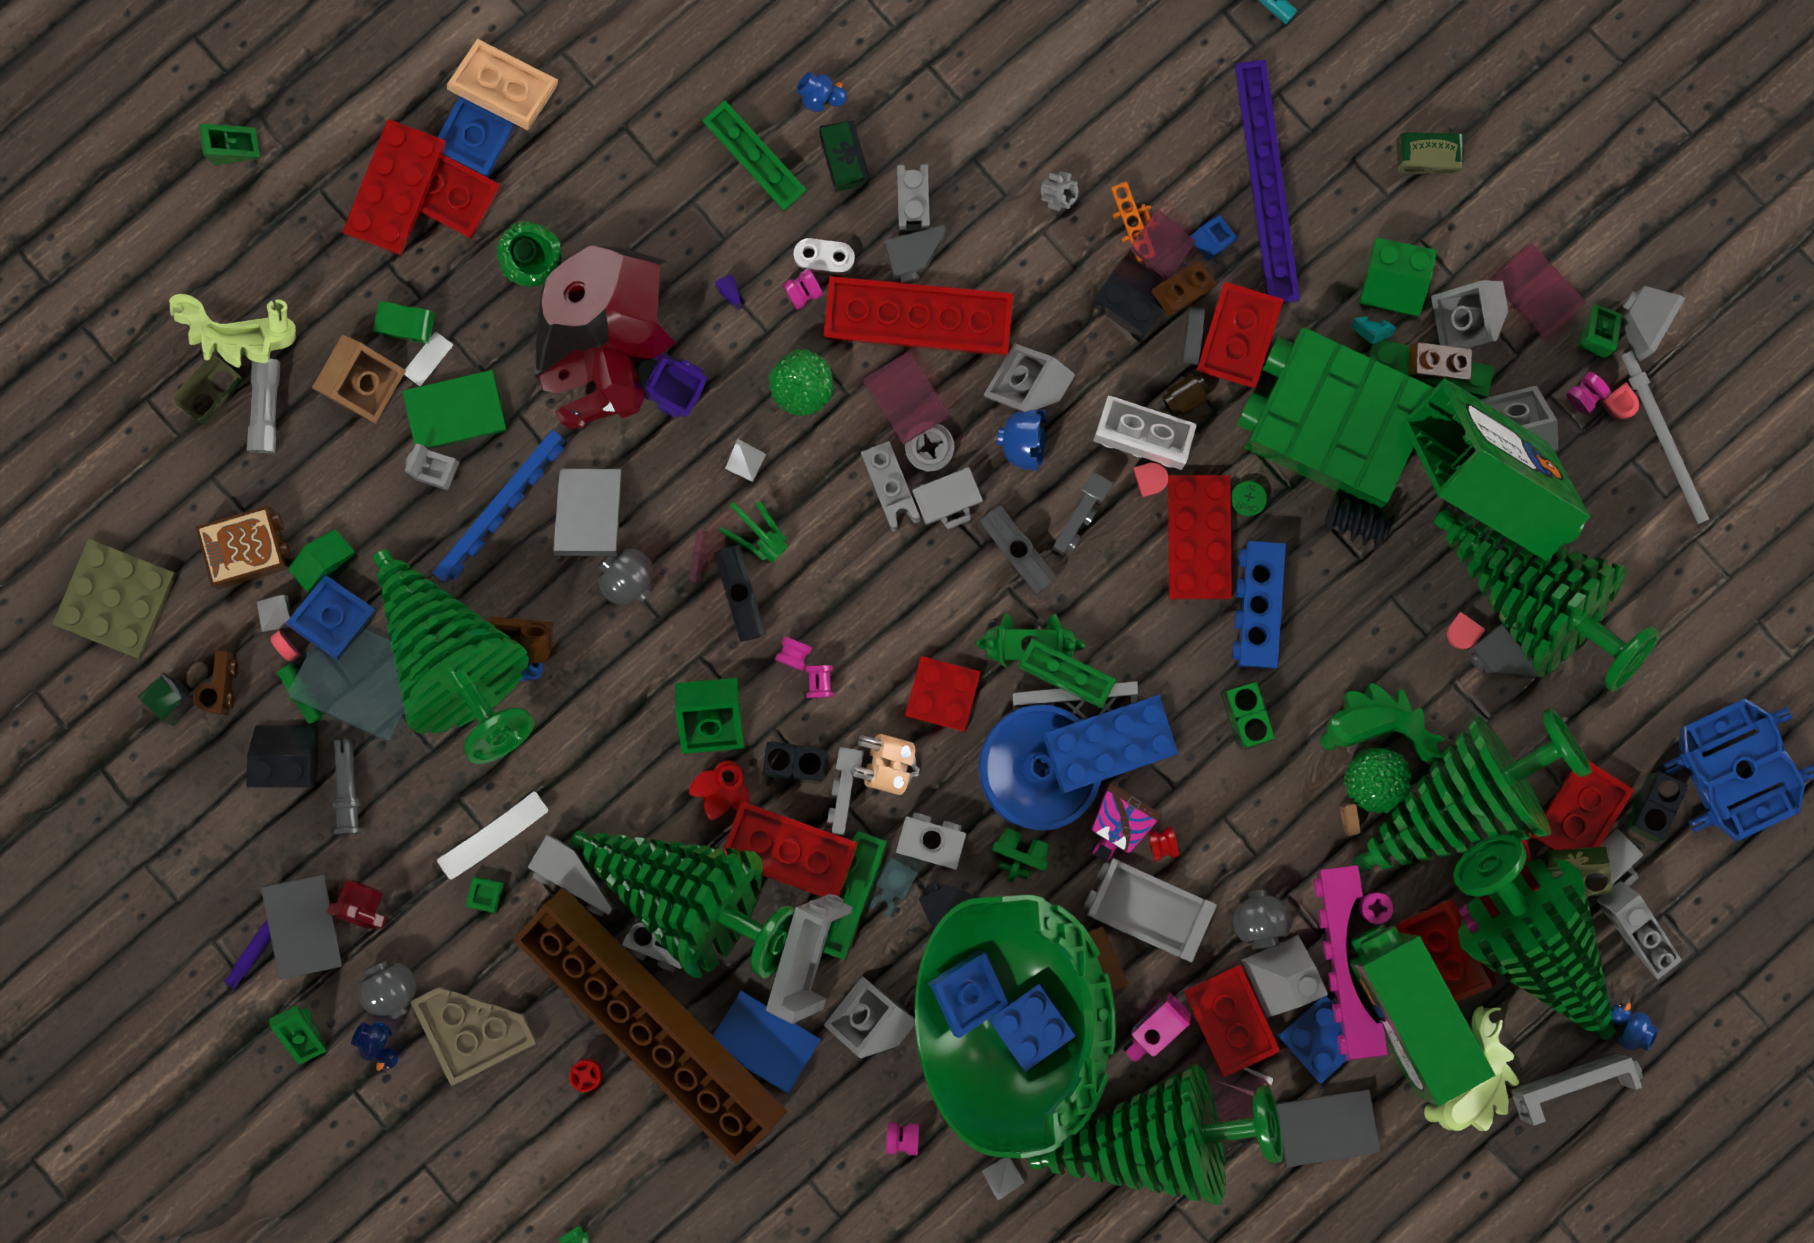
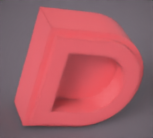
M1627 382L1600 401L1609 415L1617 420L1629 419L1639 409L1638 396Z
M1148 463L1133 468L1142 498L1158 494L1167 486L1168 473L1162 465Z
M1458 612L1447 629V639L1457 649H1468L1478 642L1486 629L1462 612Z
M278 630L270 637L271 643L285 660L294 662L302 656L283 631Z

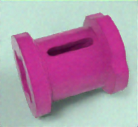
M833 666L805 667V672L809 673V692L806 693V698L834 697L830 683V672L833 671Z

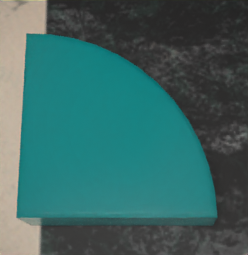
M1365 316L1354 318L1351 325L1352 329L1371 344L1393 336L1396 329L1394 325L1385 320H1382L1381 323L1367 321L1368 317Z

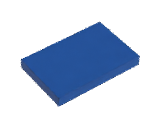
M741 990L713 1037L742 1066L789 1094L821 1038L796 1023L791 1024L767 1012V1005Z

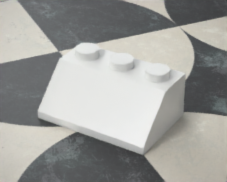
M1108 395L1093 441L1108 448H1116L1131 453L1136 457H1143L1161 463L1166 467L1182 470L1188 459L1197 424Z

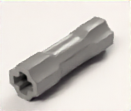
M269 358L267 363H259L252 360L251 417L247 438V451L252 453L273 454L276 450V402L281 363L276 359Z

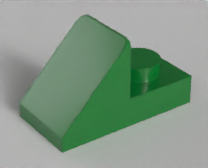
M297 1005L269 1018L270 1028L298 1065L327 1052L308 1008L301 1010Z

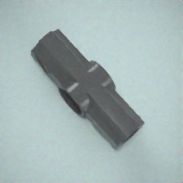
M1001 505L979 521L1004 553L1006 560L1015 567L1036 595L1058 579L1034 549L1031 541L1023 535ZM1017 542L1024 544L1027 548V554L1022 558L1012 556L1010 553V546Z

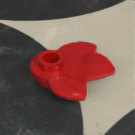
M730 760L720 762L714 770L700 772L693 779L689 787V795L703 797V808L710 820L722 816L730 807L738 810L741 801L750 802V792L743 783V770L739 764ZM730 770L732 778L729 781H724L722 778L723 773Z

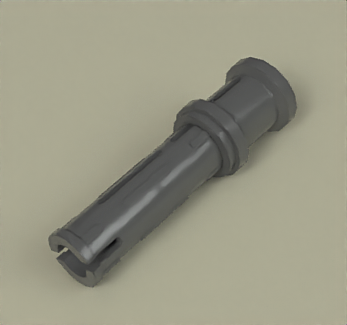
M350 739L334 741L337 799L333 803L337 819V828L334 829V835L362 833V828L359 827L358 808L361 807V802L356 798L354 740Z

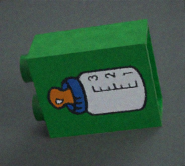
M1446 378L1437 385L1402 423L1440 498L1546 561L1562 545L1573 542L1582 532L1584 523L1591 517L1550 443Z
M1381 924L1350 941L1357 955L1347 960L1350 975L1376 1023H1383L1385 1040L1416 1096L1439 1107L1496 1076L1420 936L1398 933L1394 925L1386 928L1384 924Z

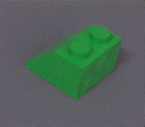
M1375 238L1370 245L1359 305L1419 317L1431 282L1437 250Z
M737 678L675 683V712L682 754L744 749L741 701Z

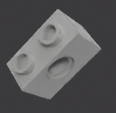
M915 812L912 818L906 816L896 853L956 870L966 833L960 832L962 826L944 821L942 826L930 823L932 817ZM936 831L940 835L941 844L938 848L928 849L924 846L923 836L926 832Z

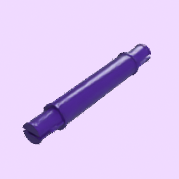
M267 919L236 963L233 964V970L224 980V983L231 986V988L235 989L244 974H248L253 964L271 941Z

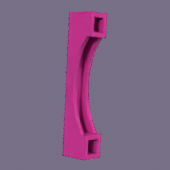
M1358 865L1320 870L1317 873V878L1313 879L1315 897L1321 898L1322 910H1318V921L1320 928H1325L1327 941H1323V953L1325 960H1330L1332 972L1327 973L1330 991H1335L1337 1004H1332V1011L1335 1023H1340L1342 1035L1337 1036L1340 1055L1345 1054L1346 1061L1386 1056L1388 1053L1383 1023H1376L1362 1005L1354 988L1347 961L1346 936L1349 916L1355 900L1363 897Z

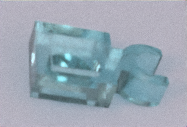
M890 858L876 886L883 889V892L872 899L870 908L874 909L878 901H886L888 910L885 912V916H890L894 910V897L896 896L904 900L918 872Z

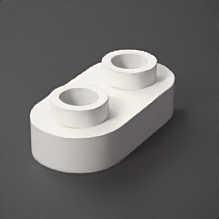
M806 238L799 241L794 248L795 262L803 270L809 269L812 272L843 275L851 271L855 264L854 251L846 243ZM806 249H812L815 254L811 258H806L803 252ZM836 253H843L845 259L842 262H837L834 260V255Z

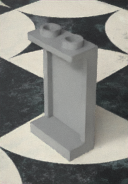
M1111 858L1109 863L1104 861L1097 875V879L1101 880L1097 892L1091 890L1084 904V907L1089 909L1086 915L1192 963L1217 904L1195 896L1124 864L1117 859Z
M828 894L795 908L766 1008L767 1012L793 1024L824 1009L827 998L811 991L831 921L851 914L852 907L843 903L842 898Z
M1615 1053L1511 1089L1510 1092L1520 1120L1535 1126L1546 1122L1540 1106L1541 1102L1618 1076L1622 1086L1637 1090L1642 1088L1640 1079H1643V1073L1639 1063L1636 1060L1633 1061L1632 1057Z

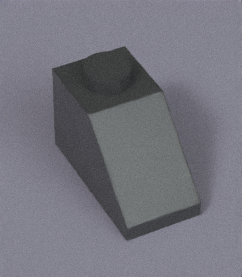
M944 225L885 240V249L894 282L912 283L920 279L919 275H923L946 237Z
M1502 624L1493 628L1474 646L1468 649V652L1472 655L1469 657L1471 663L1480 672L1484 670L1487 674L1530 679L1538 677L1533 669V661L1526 659L1522 653L1521 646L1514 642L1510 633Z

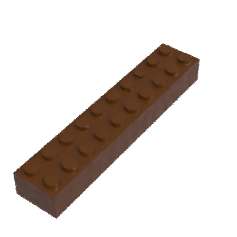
M565 888L548 900L513 939L735 1164L770 1132L788 1112Z

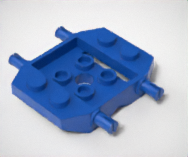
M1741 699L1680 727L1679 755L1677 758L1662 763L1661 766L1662 769L1669 768L1664 771L1668 776L1683 768L1687 769L1706 809L1704 815L1689 820V825L1694 826L1691 828L1694 833L1711 825L1718 828L1732 840L1739 841L1800 813L1805 789L1804 782L1814 778V764L1798 771L1794 762L1785 751L1777 725L1792 719V714H1786L1790 712L1787 707L1771 714L1749 700ZM1755 728L1757 729L1758 733L1704 758L1701 754ZM1742 760L1748 762L1751 767V773L1747 778H1741L1736 772V766ZM1779 782L1783 783L1782 785L1775 787L1765 793H1762L1752 799H1749L1739 805H1736L1730 809L1727 808V806H1730Z

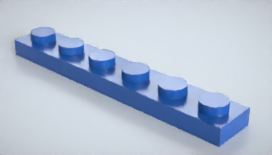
M553 429L432 572L435 576L448 583L450 579L455 581L465 569L463 566L464 562L470 555L475 557L485 545L483 540L490 532L494 534L505 521L503 516L510 508L514 510L520 505L525 497L522 493L530 484L532 486L536 485L543 477L545 472L542 469L549 461L555 462L561 456L565 449L563 444L566 441Z

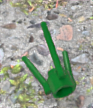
M758 501L756 506L774 535L770 531L765 534L735 502H731L730 507L761 538L757 542L760 549L723 527L719 529L720 533L754 553L762 562L766 559L771 563L776 561L789 545L785 542L787 537L779 530L762 502Z

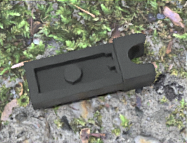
M1094 471L1091 473L1080 492L1084 496L1052 550L1062 556L1066 549L1070 552L1074 550L1082 537L1077 534L1079 528L1083 523L1087 526L1090 524L1098 511L1093 506L1095 503L1099 506L1102 504L1113 486L1111 481Z

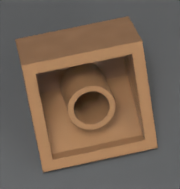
M342 335L312 389L376 424L406 370L364 344Z

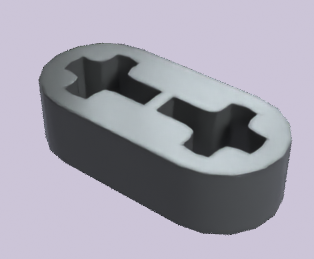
M1189 305L1182 363L1198 365L1205 307Z

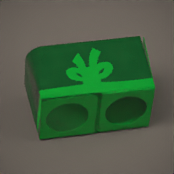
M1257 682L1246 683L1220 691L1223 692L1221 697L1236 744L1240 749L1248 750L1267 744L1275 739ZM1250 689L1256 694L1257 703L1252 710L1243 711L1237 707L1235 696L1240 690ZM1251 719H1260L1267 727L1265 737L1259 741L1250 740L1245 734V725Z

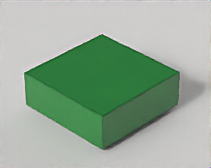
M472 876L465 907L497 914L504 883Z

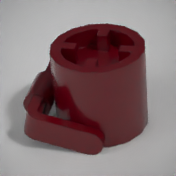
M345 879L336 903L329 905L327 913L363 928L384 929L387 917L376 914L384 893L363 883Z

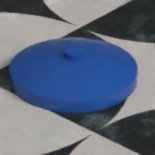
M1032 705L1008 713L990 729L980 750L978 761L979 780L987 801L1006 821L1029 830H1052L1072 823L1090 807L1098 793L1101 781L1061 793L1042 734L1081 721L1078 717L1059 707Z

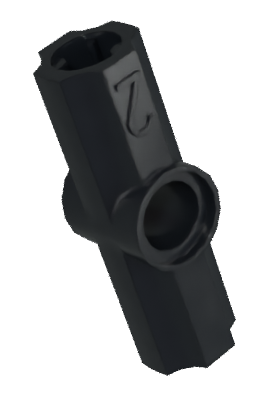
M740 545L730 546L714 552L725 589V596L730 606L740 642L766 635ZM745 586L748 589V597L744 601L737 602L732 599V591L735 587Z

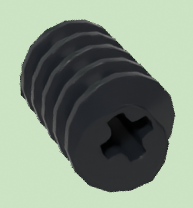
M1335 494L1328 508L1325 522L1327 523L1328 533L1337 526L1339 527V537L1342 538L1347 531H1350V541L1354 542L1361 535L1363 546L1372 539L1374 540V550H1377L1385 543L1395 515H1392L1386 521L1385 511H1380L1374 517V508L1372 506H1369L1362 513L1361 502H1357L1351 508L1350 498H1345L1339 504V495Z

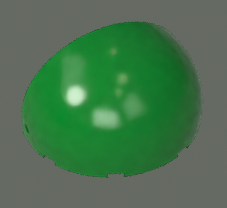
M1008 895L974 898L953 907L937 924L924 950L917 978L915 1028L920 1061L928 1088L941 1115L955 1134L968 1146L988 1156L1021 1159L1046 1154L1061 1147V1142L1069 1135H1075L1096 1109L1109 1077L1105 1073L1109 1055H1114L1116 1031L1114 999L1108 973H1103L1097 958L1100 952L1084 926L1072 914L1061 906L1053 905L1039 896ZM982 950L986 952L1009 1005L1042 983L1077 1033V1036L1024 1072L989 1019L960 1038L953 1036L929 982L976 951Z

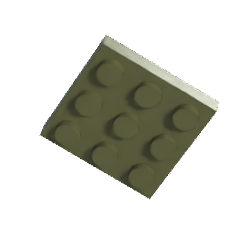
M88 539L52 625L137 659H142L177 573Z

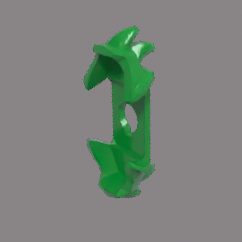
M1005 613L1000 625L987 629L984 636L976 641V646L983 649L988 658L1001 663L1003 667H1010L1012 664L1010 660H1021L1025 653L1021 643L1027 636H1035L1043 644L1072 658L1076 651H1080L1086 646L1082 640L1076 638L1074 631L1061 626L1056 614H1053L1047 622V627L1051 628L1049 630L1009 629L1014 626L1013 620L1009 614Z

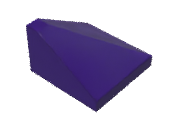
M730 274L718 279L715 282L717 291L736 310H740L742 305L735 277Z

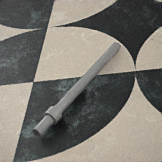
M1633 351L1621 355L1631 377L1628 379L1632 389L1638 392L1697 524L1709 520L1648 386L1651 382L1646 372L1642 373Z

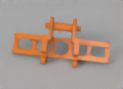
M1127 182L1111 187L1110 190L1119 211L1112 215L1113 219H1118L1121 216L1128 236L1121 239L1122 243L1130 241L1138 263L1154 258L1155 255L1146 231L1150 230V233L1155 231L1154 228L1158 227V223H1153L1149 214V210L1152 208L1151 205L1145 206V204H1142L1141 208L1137 209ZM1119 188H1124L1127 197L1124 199L1118 198L1116 191ZM1129 202L1130 208L1123 210L1122 204ZM1139 214H1143L1147 226H1143ZM1134 216L1138 219L1139 223L1136 227L1128 226L1127 219ZM1139 238H1142V239H1143V240H1141V241H1139V242L1135 241L1136 239H1139ZM1140 245H1145L1148 252L1146 256L1139 254L1138 247Z

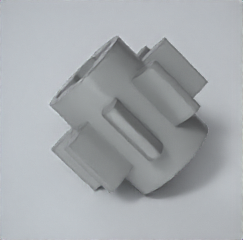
M1062 171L1058 175L1049 173V177L1043 181L1041 185V200L1049 202L1048 208L1060 211L1061 207L1070 209V205L1077 200L1079 192L1078 182L1070 180L1071 174Z

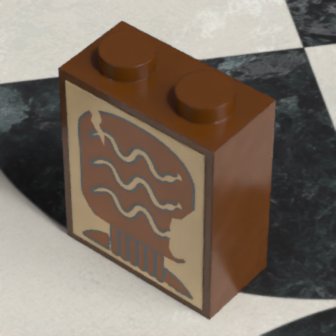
M268 506L195 527L212 587L217 589L225 588L284 571L290 567L288 560L292 559V554L288 543L282 540L280 531L284 530V524L279 512L275 513V510Z

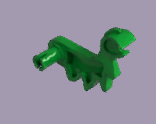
M1374 683L1365 688L1367 696L1358 691L1347 692L1342 696L1344 710L1339 711L1329 719L1327 731L1320 737L1322 747L1328 751H1333L1334 748L1339 746L1348 747L1389 732H1398L1408 738L1417 755L1431 766L1437 760L1441 761L1442 765L1445 764L1443 753L1437 749V744L1441 743L1444 737L1429 733L1425 729L1423 709L1417 708L1412 712L1408 698L1402 689L1394 694V700L1384 689Z

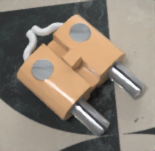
M878 734L875 738L861 735L858 739L863 741H858V745L870 748L869 756H873L871 764L867 763L866 769L853 766L851 770L858 772L851 771V776L864 779L867 787L902 795L907 785L911 782L912 777L918 776L920 768L916 766L914 743L884 734ZM908 765H911L914 772L907 773Z

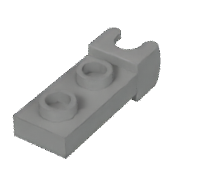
M890 441L862 451L861 456L891 531L896 532L898 530L897 517L902 513L908 514L913 523H919L921 520Z
M839 747L836 769L841 771V777H834L832 795L837 796L836 808H829L827 826L832 827L833 834L845 835L854 776H851L850 772H858L851 770L853 766L862 767L864 755L862 750Z

